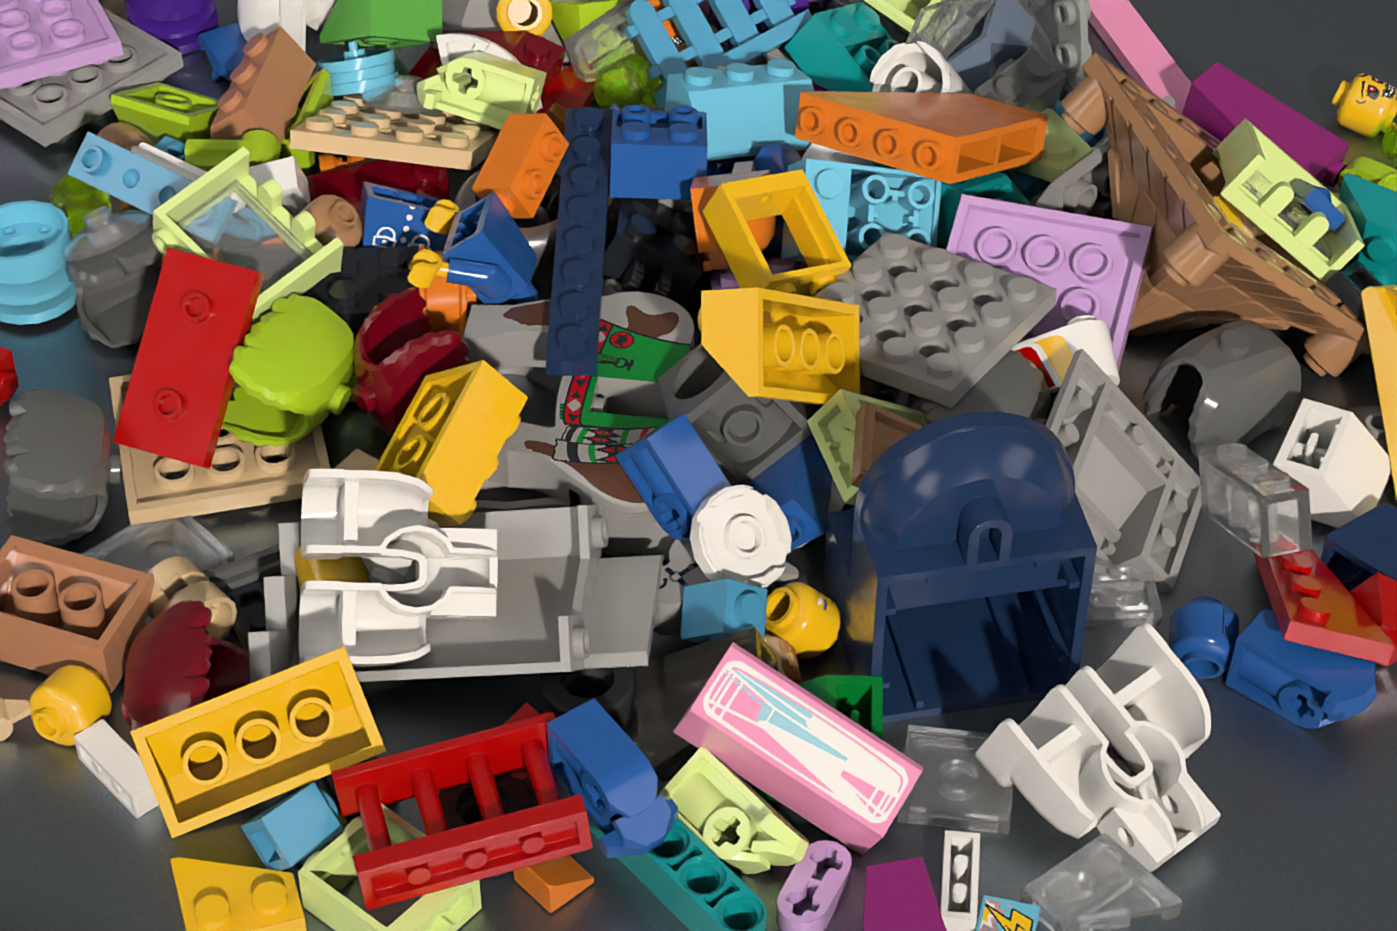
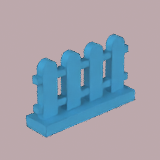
M635 0L626 9L625 17L629 27L624 32L628 40L637 38L652 67L646 70L650 79L653 80L657 77L660 79L663 87L654 93L652 97L659 108H665L668 74L685 73L686 69H688L685 62L694 58L698 67L717 69L720 65L727 67L731 63L749 64L789 43L811 19V13L807 9L795 16L790 8L796 3L795 0H753L758 11L749 15L741 0H707L723 28L714 34L698 5L706 0H662L666 8L658 12L655 11L649 1ZM671 18L688 47L681 52H678L663 25V22ZM764 21L769 30L760 34L755 25ZM730 40L734 49L725 53L720 44Z

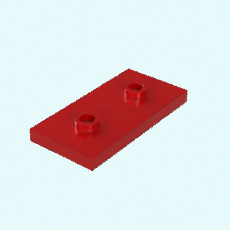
M167 248L114 435V443L210 469L235 381L229 372V366L233 360V351L237 346H244L245 335L248 334L263 282V273Z

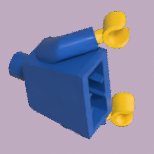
M495 192L462 211H459V207L447 199L439 200L435 203L434 207L430 209L424 224L436 233H449L442 253L447 262H442L439 255L429 249L420 250L414 255L409 265L408 281L412 285L419 288H428L431 286L436 275L446 277V283L469 286L485 305H500L507 300L511 305L542 300V296L531 283L537 261L536 254Z

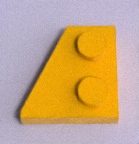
M182 857L170 859L186 931H307L293 873Z

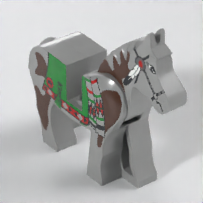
M607 279L603 282L597 376L546 375L551 299L517 305H472L463 335V341L467 343L470 349L466 357L472 363L484 360L501 375L517 374L528 377L558 394L555 414L556 425L554 427H544L520 422L516 431L503 444L497 456L499 463L496 470L481 486L475 498L477 504L473 513L599 505V516L605 515L609 534L608 545L601 548V553L611 556L664 555L663 560L669 561L668 564L662 566L653 631L660 635H680L684 586L710 582L711 580L704 575L695 561L692 546L688 541L674 539L658 524L615 455L652 430L669 422L658 378L694 350V323L690 314L671 299L652 293L627 292L622 289L623 285L615 279ZM785 561L783 566L786 565L782 575L765 587V589H768L767 596L775 589L799 578L798 569Z

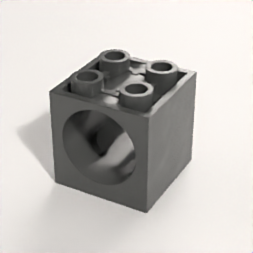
M701 344L658 378L669 421L685 413L731 486L746 485L812 434L807 423L812 417L808 403L748 397Z

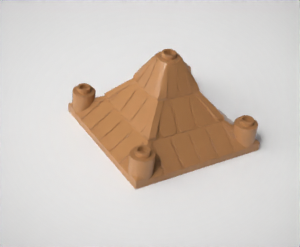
M1095 52L1082 65L1085 77L1062 100V105L1066 110L1061 115L1065 122L1080 135L1086 130L1093 135H1096L1103 127L1106 130L1112 147L1107 152L1113 220L1153 227L1152 244L1128 334L1142 336L1178 332L1204 327L1209 323L1227 324L1246 319L1261 324L1267 329L1287 330L1291 326L1312 334L1303 342L1307 350L1303 358L1322 377L1327 373L1337 377L1360 355L1371 356L1367 327L1332 290L1270 236L1263 234L1254 238L1229 221L1212 196L1219 195L1226 182L1218 161L1219 159L1212 152L1221 141Z

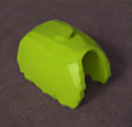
M291 294L288 298L278 297L273 302L272 312L261 316L260 322L251 325L250 333L245 335L244 346H237L234 349L229 372L240 387L234 390V401H229L222 428L235 434L237 440L252 443L258 447L291 445L316 429L331 412L339 415L346 406L351 394V388L347 385L354 369V334L343 319L312 297H303L296 294Z

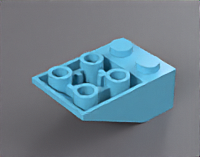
M805 158L788 165V172L802 169L850 263L854 262L886 232L900 234L910 240L937 248L941 195L940 181L904 170ZM784 220L781 260L805 262Z

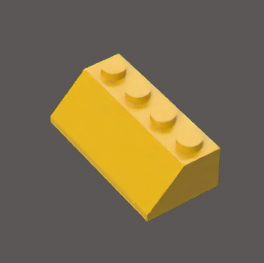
M759 287L701 291V308L698 312L701 345L748 397L824 405L840 389L860 394L859 305Z
M345 646L130 732L172 838L331 774V771L352 766L386 752Z

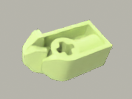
M474 51L438 67V74L418 82L417 95L419 102L424 108L430 110L436 108L501 130L509 114H536L547 73L491 54ZM472 69V77L478 80V83L471 85L472 79L469 75L465 74V71Z
M700 747L657 795L658 797L663 794L666 801L672 798L678 806V819L726 866L737 873L755 874L770 870V865L790 866L799 863L808 848L809 840L786 821L741 776L730 770L705 748ZM739 835V836H740V839H739V841L736 843L734 840H735L736 837Z

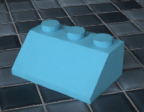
M771 59L765 65L755 66L744 63H731L727 65L726 69L717 70L691 67L686 69L685 73L668 74L665 111H669L677 106H688L695 108L698 112H707V161L757 156L762 147L789 143L796 151L807 150L811 143L795 138L800 92L814 91L811 78L799 70L793 62L786 59Z

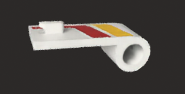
M1083 315L1075 317L1068 321L1067 326L1017 343L1011 349L1020 352L1024 358L1032 361L1042 371L1050 394L1060 390L1074 353L1082 348L1116 386L1120 382L1109 326L1106 322L1097 320L1095 316Z

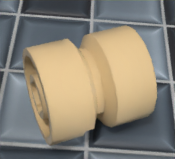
M181 556L167 558L148 572L154 575L155 581L147 615L152 620L181 601H201L212 612L211 622L205 628L209 631V636L223 640L229 634L237 615L235 603L214 583L210 582L209 578L189 559Z

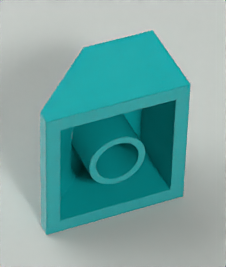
M1346 173L1343 177L1339 199L1348 206L1365 245L1350 260L1349 264L1354 261H1360L1383 285H1397V192Z

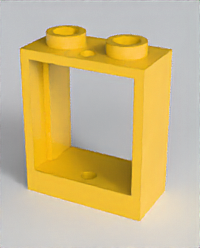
M802 169L721 183L702 211L740 288L759 287L814 297L825 286L835 283V278L840 274L848 272L852 266ZM782 215L808 268L773 275L746 221Z

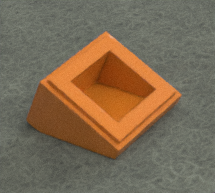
M570 855L513 870L514 880L550 914L594 883V877Z

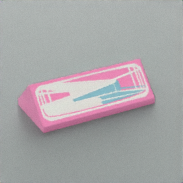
M732 642L673 731L698 749L700 747L707 749L730 770L861 856L884 837L924 768L734 642Z

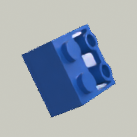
M627 105L622 110L613 109L610 197L692 200L690 188L693 178L703 177L707 174V112H698L695 108L688 106L673 107L669 111H650L649 107L643 105Z

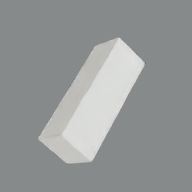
M103 719L74 736L78 758L137 819L159 805L140 756Z
M945 830L940 912L947 931H976L980 833Z

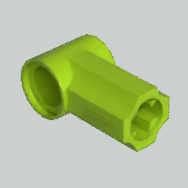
M264 130L249 131L243 135L241 140L187 139L184 149L185 162L208 172L237 150L244 147L250 152L249 167L279 160L281 144L274 134Z

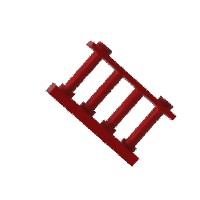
M553 712L331 771L342 817L360 813L369 852L353 856L366 910L593 849L587 811L581 794L561 799L549 764L547 723L555 719ZM527 767L539 806L505 815L493 776ZM471 782L483 821L449 830L438 791ZM416 797L426 836L392 845L381 803L385 806Z

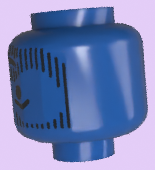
M1210 596L1193 598L1190 602L1175 609L1170 618L1169 647L1194 678H1216L1230 668L1236 640L1239 636L1238 615L1230 607Z

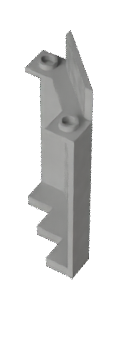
M599 505L473 513L462 525L449 528L498 530L497 617L488 619L426 618V644L430 643L431 651L412 662L391 666L353 668L359 682L572 672L582 669L648 666L664 555L602 558L601 548L607 547L609 534L605 515L599 516ZM301 522L278 523L281 576L263 577L266 631L248 632L251 683L299 665L300 588L294 564V554L301 547ZM366 567V572H367V577H368V583H372V582L369 580V575H370V573H369V571H368V569H367V567Z

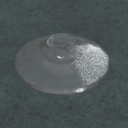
M395 76L394 85L373 89L362 95L361 102L364 105L381 110L404 113L444 112L436 108L430 110L421 105L417 95V83L421 81V78L416 76Z
M109 206L95 209L82 218L86 227L81 229L62 250V256L66 261L71 262L87 259L109 251L141 233L151 224L153 218L151 214L143 210L122 211L112 214Z

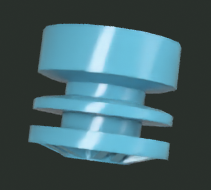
M29 200L0 205L1 322L16 325L38 324L59 317L76 304L77 293L75 284L69 281L65 271L66 263L73 256L74 247L69 220L63 210L50 203Z

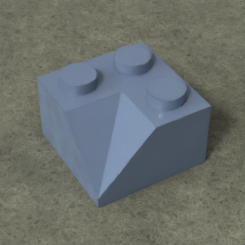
M979 0L937 30L932 46L944 55L974 94L976 88L994 77L1000 65L1011 58L1013 60L1021 58L1032 45L1031 37L1036 20L1016 0Z

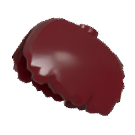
M414 287L406 289L399 294L388 295L380 304L371 309L357 333L353 351L357 385L352 388L353 397L359 408L365 414L369 413L376 425L390 438L394 435L426 375L472 363L466 357L470 352L469 346L462 340L460 333L448 330L431 333L430 318L423 312V309L427 306L426 300L419 296V290Z
M186 600L173 605L150 621L133 641L125 665L124 698L121 704L124 718L131 726V731L251 684L248 650H239L231 642L209 636V631L205 628L211 622L212 612L208 607L204 606L203 602Z

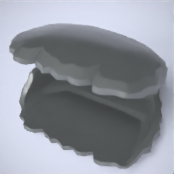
M151 214L126 221L89 240L66 263V274L69 281L74 282L77 298L75 303L81 328L89 333L92 340H99L104 345L112 348L135 344L141 341V335H143L160 276L163 254L157 249L152 240L153 215ZM182 230V231H183L188 237H190L191 239L194 238V237H196V236H194V235H192V234H190V233H188V232Z
M1246 319L1230 322L1189 341L1170 355L1149 378V383L1143 393V400L1145 401L1144 413L1146 415L1163 413L1168 410L1171 404L1181 405L1184 401H1191L1199 394L1194 404V410L1189 418L1190 428L1187 437L1190 440V449L1196 459H1215L1226 449L1231 451L1237 446L1248 445L1267 430L1271 431L1281 427L1285 419L1293 415L1295 406L1301 396L1300 365L1291 349L1261 324Z
M1010 350L952 408L927 399L923 402L921 409L925 414L924 420L929 424L966 413L1005 412L1025 416L1045 426L1053 407V399L1042 371L1032 361L1024 358L1020 352Z
M47 388L20 393L18 399L10 401L9 415L13 418L7 424L6 429L8 432L4 436V441L7 444L5 446V453L9 457L4 461V470L10 477L8 484L10 491L6 496V500L8 502L7 511L11 518L6 519V528L11 535L49 546H65L69 542L91 532L104 515L110 497V484H120V453H110V434L107 422L97 404L82 396Z

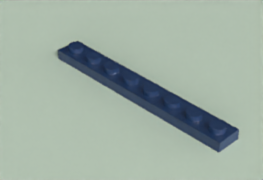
M594 107L567 108L564 137L568 141L569 146L562 160L546 354V375L597 376L610 186L613 109H597Z

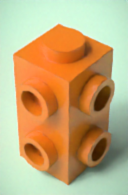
M546 113L509 114L472 190L480 199L495 192L512 218H533L569 143Z

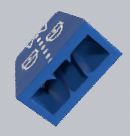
M364 182L360 208L363 236L357 248H387L396 246L418 247L419 250L420 244H425L426 248L431 251H441L449 233H436L427 228L424 222L430 209L434 207L436 202L443 199Z

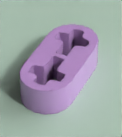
M830 840L816 841L808 845L803 859L795 864L778 895L776 920L781 931H824L851 881L852 859L846 847ZM826 865L835 867L829 868L821 881L816 879L817 870H823ZM807 899L812 900V910H806L802 916L793 913V911H800Z

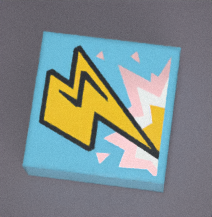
M984 895L976 931H1036L1041 906Z

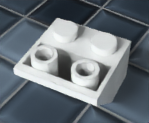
M1303 398L1273 463L1266 506L1340 528L1378 506L1392 473L1389 455L1353 412Z

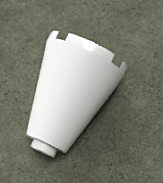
M920 41L911 44L900 43L894 45L880 57L870 76V82L873 83L872 92L973 94L944 55L935 47Z

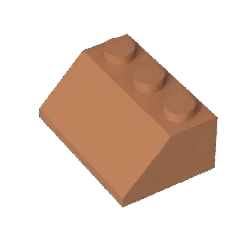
M280 26L267 35L263 33L256 34L245 44L243 48L245 55L241 63L230 75L232 80L230 87L217 102L219 110L211 125L210 139L241 140L243 135L249 131L264 130L274 134L279 139L280 144L282 143L316 63Z
M11 535L0 550V661L47 675H52L59 668L71 664L90 668L98 672L105 679L110 693H112L125 674V665L130 647L136 636L144 628L155 583L154 575Z

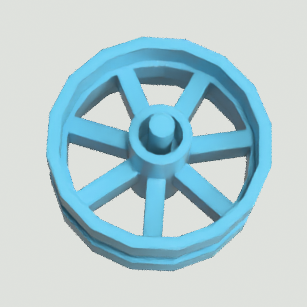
M354 40L348 42L349 50L343 51V54L316 61L318 72L324 68L330 73L332 96L355 93L367 95L375 89L388 87L400 82L398 71L394 66L396 59L393 48L365 50V48H358L357 41Z

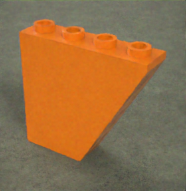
M800 92L795 138L940 182L953 184L1041 161L1049 115L969 93Z

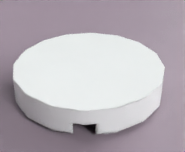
M737 485L720 489L700 503L692 518L690 542L694 559L709 580L716 581L728 578L765 588L782 575L786 565L783 566L786 561V554L791 553L792 537L786 516L777 502L767 494L761 495L757 491L751 490L753 487Z

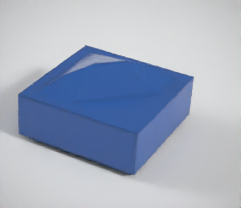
M1300 178L1291 186L1294 192L1293 200L1308 216L1314 212H1322L1326 215L1329 222L1328 230L1335 231L1346 220L1332 204L1331 193L1328 189L1312 185Z

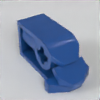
M685 413L652 430L615 455L662 529L674 539L688 541L690 545L692 518L700 503L714 492L725 487H731Z
M1266 608L1237 637L1225 684L1291 723L1310 729L1320 728L1365 711L1377 696L1374 661L1362 658L1357 659L1353 656L1284 640L1275 614Z
M593 698L548 722V754L552 773L571 796L581 794L587 815L605 834V836L600 838L602 853L607 858L643 855L661 845L678 819V806L672 798L666 801L663 794L657 797L658 777L651 763L596 699Z

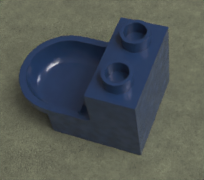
M973 412L941 419L905 436L878 458L865 475L859 487L855 506L849 510L827 513L824 589L827 597L837 604L841 613L838 633L851 675L883 677V723L1041 700L1055 686L1059 684L1065 686L1080 669L1097 545L1075 493L1074 470L1063 444L1046 426L1033 419L1013 413Z

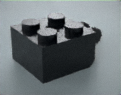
M613 198L608 206L604 277L615 279L623 285L622 289L627 292H645L660 295L682 306L702 275L703 253H698L694 215L683 210L676 211L658 202L657 199Z

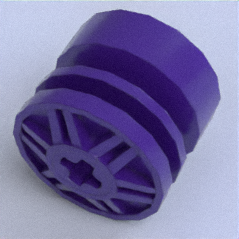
M124 0L129 23L178 50L182 55L200 49L197 42L199 34L219 28L216 0Z

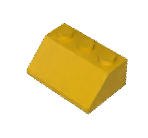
M484 360L426 375L374 471L397 472L424 481L434 490L433 496L429 498L428 519L437 522L440 528L462 525L473 514L477 504L475 498L484 481L496 470L499 463L497 456L503 444L518 428L521 421L519 414L528 397Z

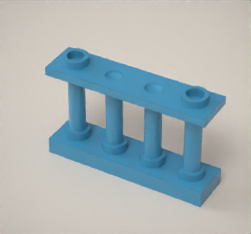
M89 131L67 173L153 215L155 209L194 182ZM225 198L183 229L224 250H260L262 243L280 238L253 211L244 208V210H239L236 214H233L238 202L230 198Z

